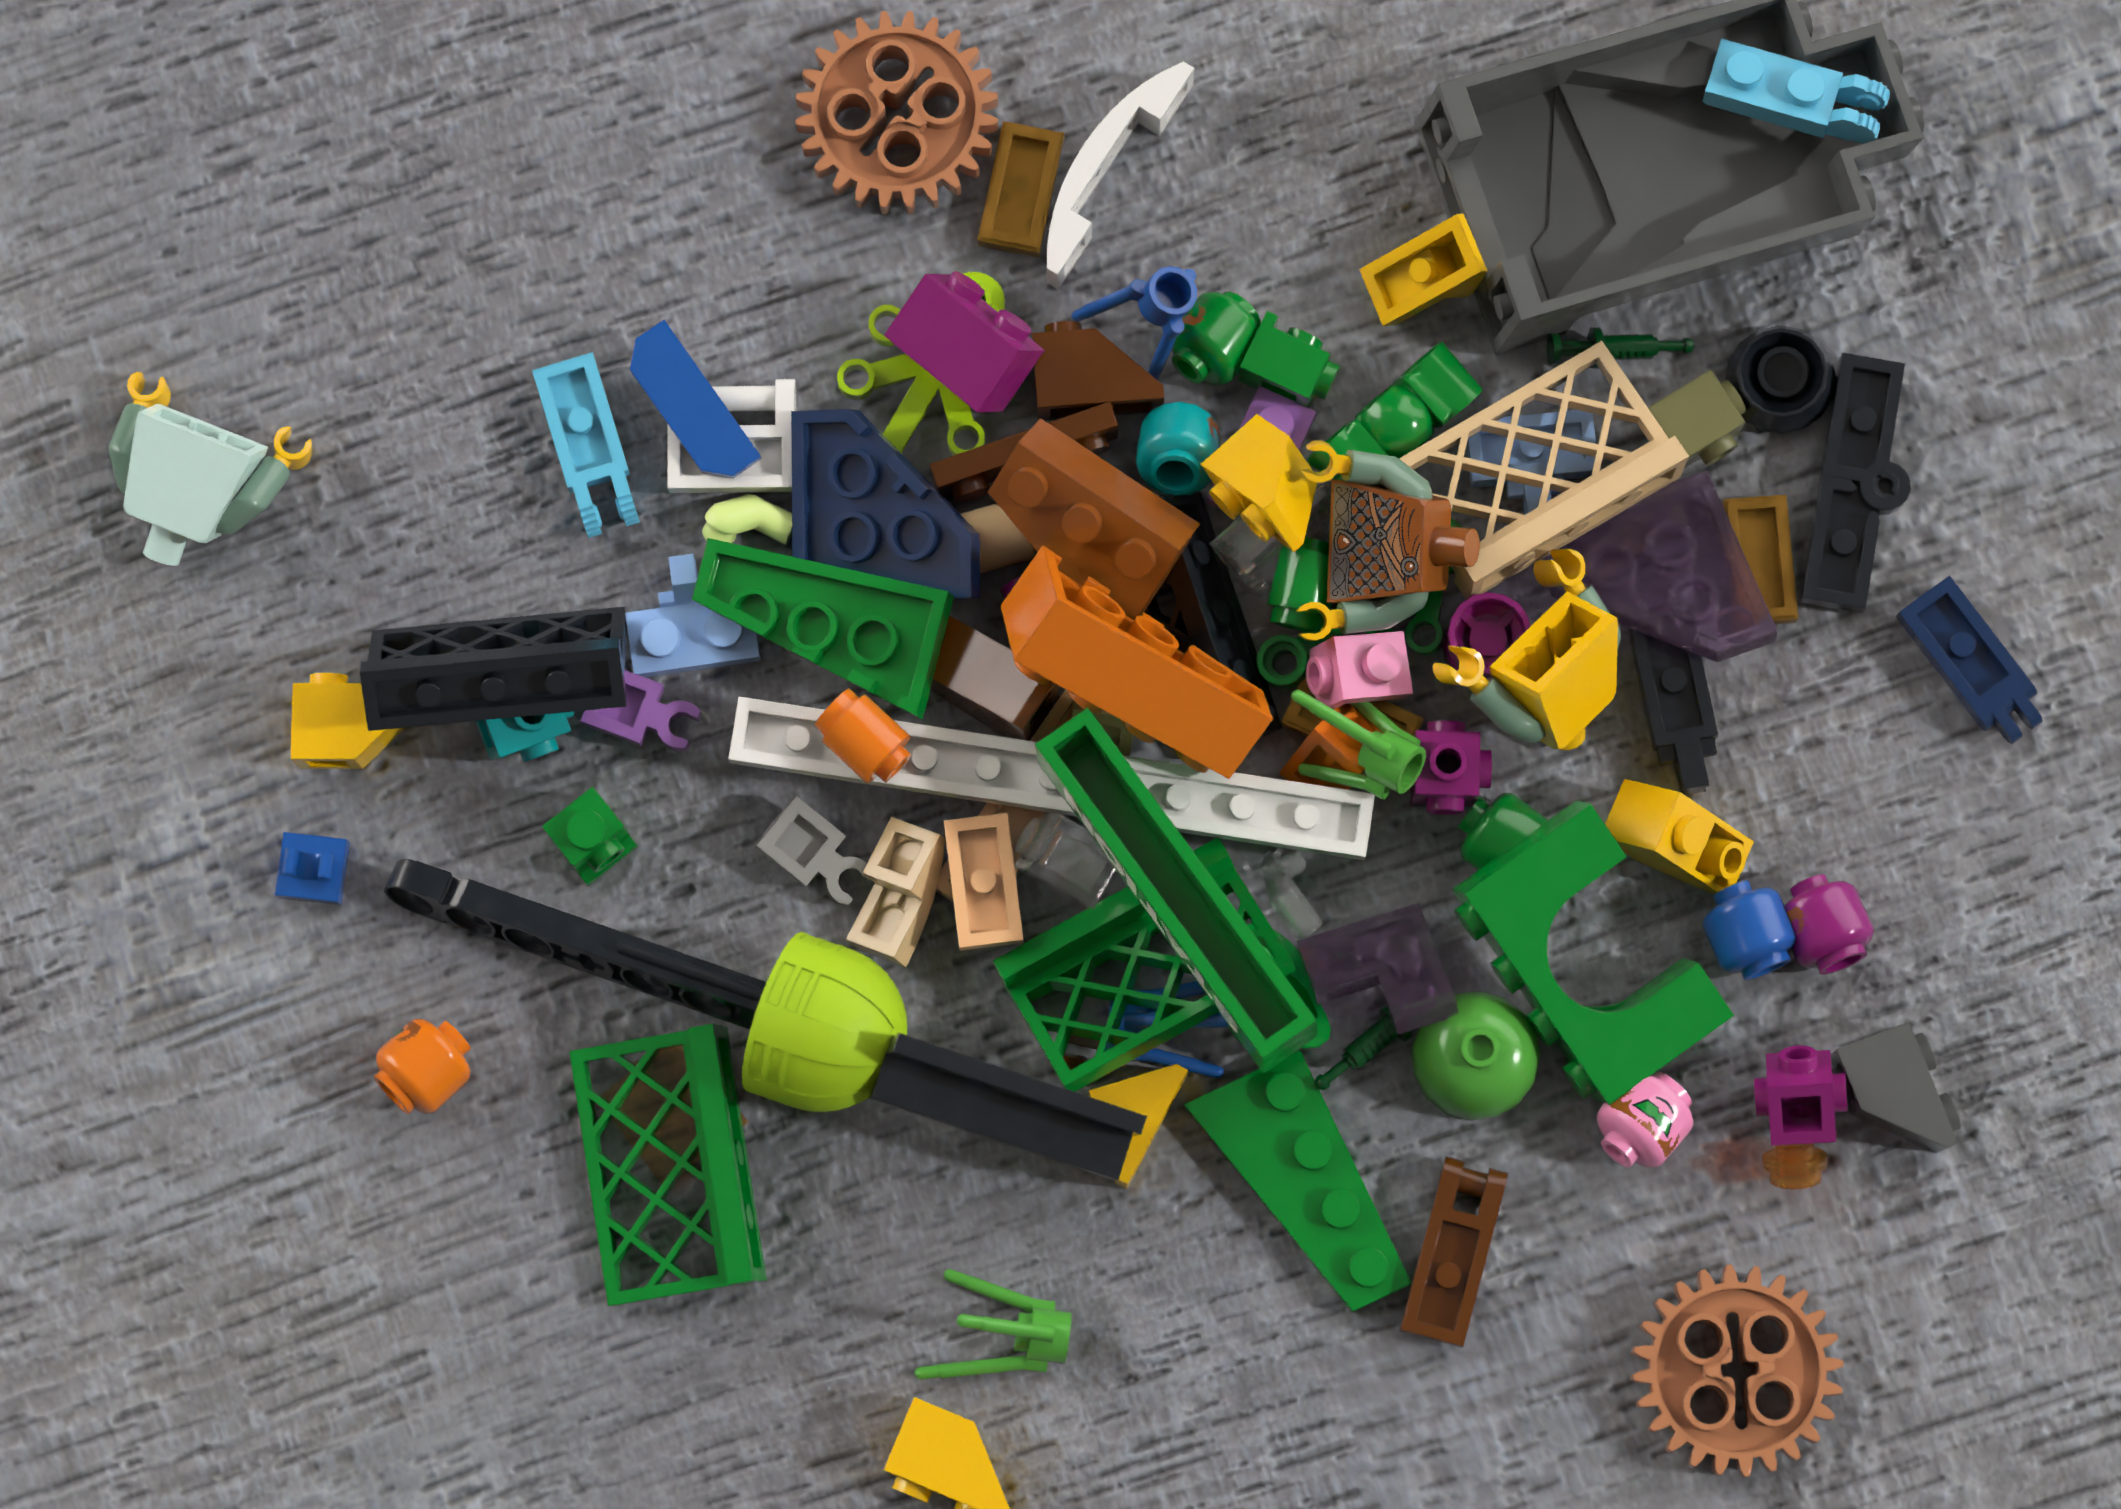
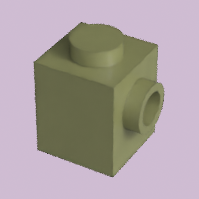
M1712 370L1707 371L1648 407L1667 437L1670 439L1676 436L1689 455L1684 468L1699 459H1702L1705 466H1709L1724 458L1738 447L1734 438L1739 435L1745 424L1741 416L1746 412L1745 405L1734 386L1728 380L1720 383Z

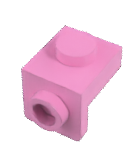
M1404 631L1334 636L1310 649V658L1306 667L1308 687L1316 695V700L1321 701L1332 709L1347 703L1404 699L1413 694Z

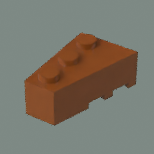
M1041 418L1017 443L988 491L990 496L1037 552L1043 545L1062 557L1058 570L1081 586L1087 577L1090 576L1111 591L1108 596L1121 606L1125 615L1133 620L1146 611L1200 526V523Z

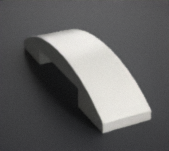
M1183 61L1145 81L1129 93L1098 124L1073 161L1055 203L1047 244V283L1057 290L1092 239V223L1080 216L1079 212L1138 123L1158 136L1161 135L1193 86L1194 68Z

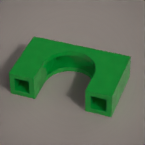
M1576 800L1538 827L1521 842L1497 856L1455 886L1452 891L1461 905L1454 909V912L1469 935L1475 941L1484 937L1497 955V958L1490 962V965L1507 990L1514 994L1520 989L1533 1010L1526 1015V1018L1539 1038L1548 1047L1555 1042L1569 1061V1063L1562 1067V1071L1577 1093L1583 1099L1592 1095L1594 1099L1610 1105L1643 1079L1654 1074L1729 1020L1734 1014L1701 965L1686 958L1678 960L1625 999L1609 1005H1580L1568 997L1559 987L1551 972L1547 956L1548 935L1557 912L1574 894L1627 857L1592 804Z

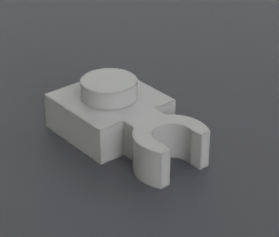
M793 796L754 845V847L803 886H807L816 873L823 878L826 893L833 901L839 904L849 905L853 900L839 886V876L844 870L853 869L861 877L869 879L863 874L867 862L858 857H842L835 851L846 835L797 796Z

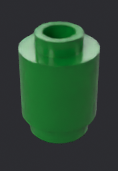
M1305 537L1303 545L1295 552L1281 545L1267 606L1272 607L1270 623L1313 634L1320 631L1322 620L1324 619L1319 611L1308 609L1307 611L1296 612V610L1301 605L1309 602H1320L1327 606L1329 610L1332 609L1333 603L1327 602L1328 542Z

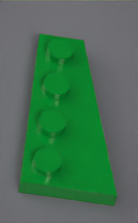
M710 538L707 539L692 600L922 720L954 595L949 591Z
M1301 1050L1285 1058L1265 1073L1258 1069L1184 1104L1183 1107L1207 1133L1222 1155L1243 1177L1260 1198L1263 1205L1279 1221L1297 1243L1299 1249L1351 1312H1355L1412 1284L1323 1096L1315 1086V1080Z

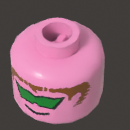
M1656 1071L1612 1104L1607 1105L1604 1103L1597 1114L1598 1127L1604 1136L1601 1141L1603 1150L1614 1161L1624 1167H1631L1634 1163L1647 1168L1659 1167L1692 1129L1693 1117L1689 1109L1692 1105L1690 1096L1674 1079Z

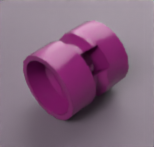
M1486 592L1471 596L1458 606L1449 622L1443 645L1446 664L1456 671L1459 669V659L1448 648L1449 645L1475 649L1484 659L1483 676L1487 679L1491 676L1489 667L1531 627L1528 615L1519 603L1506 595Z

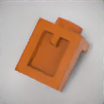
M1349 703L1334 709L1371 733L1374 731L1383 733ZM1322 720L1308 735L1279 774L1288 781L1350 790V786L1301 775L1298 772V767L1301 763H1308L1363 774L1365 768L1358 764V755L1363 744Z

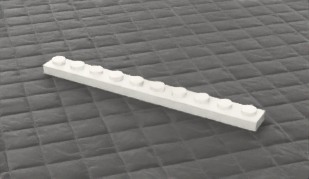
M738 697L728 758L729 763L867 784L822 743L824 735L814 725L825 711L824 709ZM894 720L911 736L904 747L911 753V757L888 782L885 783L877 776L868 783V785L1076 816L1039 765L1035 749L1037 742ZM1124 756L1179 832L1365 860L1375 798V795L1372 793L1234 772L1230 779H1227L1211 769L1206 773H1202L1188 765Z

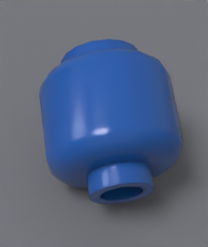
M1746 880L1731 885L1713 896L1717 907L1708 912L1703 919L1702 925L1723 971L1731 974L1741 973L1744 981H1748L1775 971L1792 960L1788 952L1795 944L1796 935L1786 913L1782 898L1776 890L1765 887L1753 890L1749 881Z

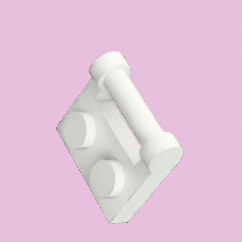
M776 379L775 386H712L729 411H775V425H739L762 459L735 478L702 473L668 425L669 493L792 492L791 411H796L795 379Z

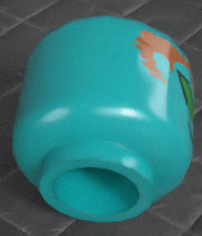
M1172 402L1152 409L1143 419L1138 437L1136 463L1141 478L1148 486L1163 494L1192 495L1204 489L1212 480L1201 466V463L1215 452L1221 443L1217 422L1209 412L1195 404Z

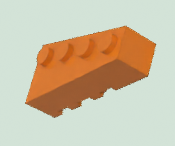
M1042 545L1000 605L1015 666L1025 676L1037 683L1046 684L1050 680L1068 690L1070 697L1082 708H1089L1095 714H1100L1104 710L1121 719L1124 727L1138 739L1146 743H1154L1157 739L1175 749L1177 756L1194 770L1206 773L1211 769L1230 779L1273 720L1264 692L1194 645L1190 646L1185 654L1178 650L1179 643L1176 638L1164 628L1163 624L1145 612L1134 620L1125 615L1121 606L1108 596L1111 590L1092 577L1088 576L1081 586L1058 570L1062 557Z

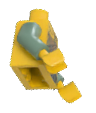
M1553 549L1550 551V554L1554 561H1536L1533 567L1534 575L1538 583L1543 587H1563L1565 593L1489 667L1491 676L1487 679L1483 676L1484 659L1478 651L1451 645L1448 648L1459 659L1458 671L1447 664L1434 663L1433 673L1442 683L1468 687L1473 692L1470 700L1503 732L1528 744L1540 741L1555 750H1572L1584 742L1586 737L1585 727L1615 696L1617 687V651L1621 641V632L1617 617L1609 613L1593 586L1585 587L1581 580L1585 574L1583 556L1572 549Z

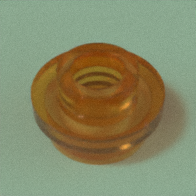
M1814 1143L1776 1145L1775 1148L1766 1151L1762 1155V1164L1764 1170L1769 1172L1770 1183L1773 1186L1783 1189H1805L1821 1183V1171L1827 1168L1828 1157L1824 1150L1814 1147Z

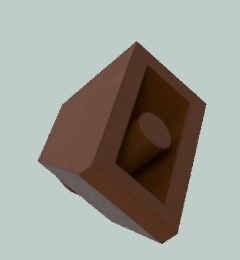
M1059 321L1045 325L1044 332L1032 333V340L1045 350L1034 365L1038 420L1040 418L1043 420H1057L1106 402H1110L1114 415L1150 413L1152 409L1164 404V386L1096 328L1082 329V323Z

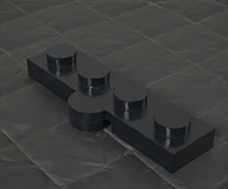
M1842 353L1839 358L1800 602L1859 613H1863L1866 609L1880 524L1879 515H1889L1898 511L1908 499L1911 491L1910 478L1907 472L1899 464L1890 461L1905 363L1849 353Z

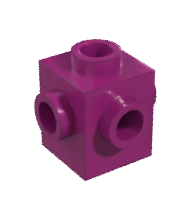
M1432 721L1427 723V731L1416 730L1414 737L1421 740L1420 746L1426 750V759L1419 777L1411 787V806H1426V813L1459 815L1464 813V807H1472L1480 796V788H1491L1492 751L1480 750L1481 732H1466V724L1459 721ZM1437 756H1456L1460 762V768L1451 774L1443 773L1436 765Z
M1798 1045L1784 1048L1779 1053H1766V1077L1754 1078L1756 1117L1769 1116L1771 1146L1836 1142L1835 1112H1848L1845 1073H1832L1831 1051H1817L1809 1046Z

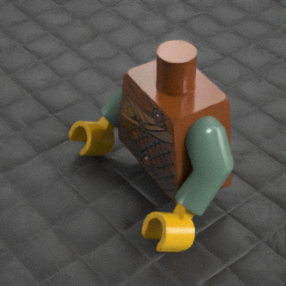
M1321 440L1312 441L1306 445L1307 450L1324 451L1330 456L1328 467L1321 472L1301 469L1309 480L1323 483L1331 480L1336 474H1342L1343 479L1331 480L1327 602L1338 603L1336 609L1329 610L1327 606L1320 602H1309L1301 605L1296 612L1315 609L1321 613L1324 619V625L1318 633L1298 634L1301 638L1308 641L1319 640L1328 635L1331 629L1339 628L1342 634L1390 629L1423 609L1428 600L1429 592L1446 590L1449 566L1472 567L1476 564L1480 550V540L1477 531L1473 528L1450 527V501L1446 498L1432 495L1429 481L1402 460L1394 456L1348 450L1345 455H1339L1328 443Z

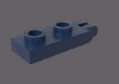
M1950 575L1896 615L1897 620L1981 729L1987 731L1995 726L2008 743L2013 744L2022 737V732L2010 717V713L2015 711L2030 729L2043 722L2040 713L2030 701L2037 694L2035 686Z

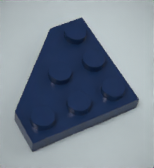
M853 409L791 411L793 557L949 591L954 595V599L980 598V534L861 411Z

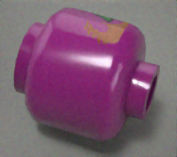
M1820 874L1807 878L1790 889L1793 898L1784 907L1796 935V941L1791 950L1798 964L1807 968H1817L1819 974L1826 975L1846 969L1866 957L1865 946L1871 941L1874 929L1854 885L1845 881L1828 882L1826 875Z

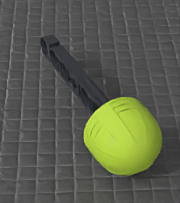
M400 859L396 862L384 888V893L390 900L416 914L445 924L448 921L465 931L749 1029L750 1032L742 1067L743 1088L747 1092L797 1109L813 1112L836 1111L851 1107L868 1099L881 1069L892 1035L896 1033L907 1035V1016L904 1003L889 975L867 956L845 946L828 942L825 939L817 938L804 932H798L790 939L774 965L767 982L480 882L453 877L451 872L411 859Z

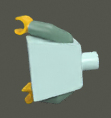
M135 372L131 374L127 383L133 403L127 404L124 407L109 443L108 451L117 488L125 495L124 511L128 515L152 524L143 554L156 562L176 566L180 563L188 538L196 542L208 543L221 536V534H235L265 511L289 479V470L301 469L309 463L312 456V441L309 439L300 452L290 454L282 449V445L290 438L292 433L291 427H282L276 432L274 437V456L265 457L268 450L267 446L167 407L171 400V392L163 376L158 381L156 391L149 395H141L145 386V378L142 372Z

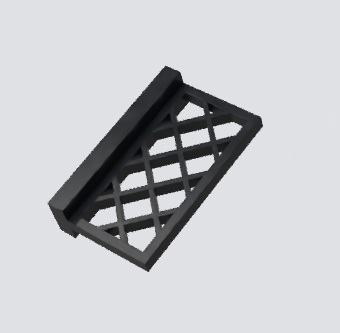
M625 607L372 630L368 660L361 662L359 672L368 731L626 707L627 693L624 671L627 623Z

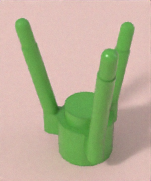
M1301 690L1292 692L1291 698L1294 702L1363 744L1358 755V764L1365 768L1366 774L1362 775L1325 766L1301 763L1298 767V772L1301 775L1363 789L1383 800L1389 795L1391 789L1402 794L1408 791L1416 782L1426 759V750L1420 746L1421 740L1401 730L1370 702L1349 704L1383 733L1379 731L1371 733Z
M947 1269L944 1272V1279L948 1282L1030 1312H1019L1017 1321L960 1314L956 1319L957 1324L961 1327L1015 1336L1014 1351L1026 1353L1022 1356L922 1366L915 1370L916 1378L921 1380L1019 1370L1046 1373L1048 1362L1065 1364L1071 1329V1312L1055 1310V1301L1034 1299L953 1269Z

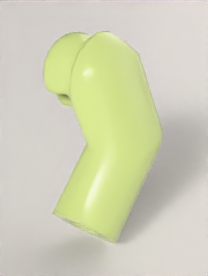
M747 494L714 503L705 514L706 523L702 530L706 541L710 538L733 543L736 539V534L754 529L787 545L792 538V513L759 496Z

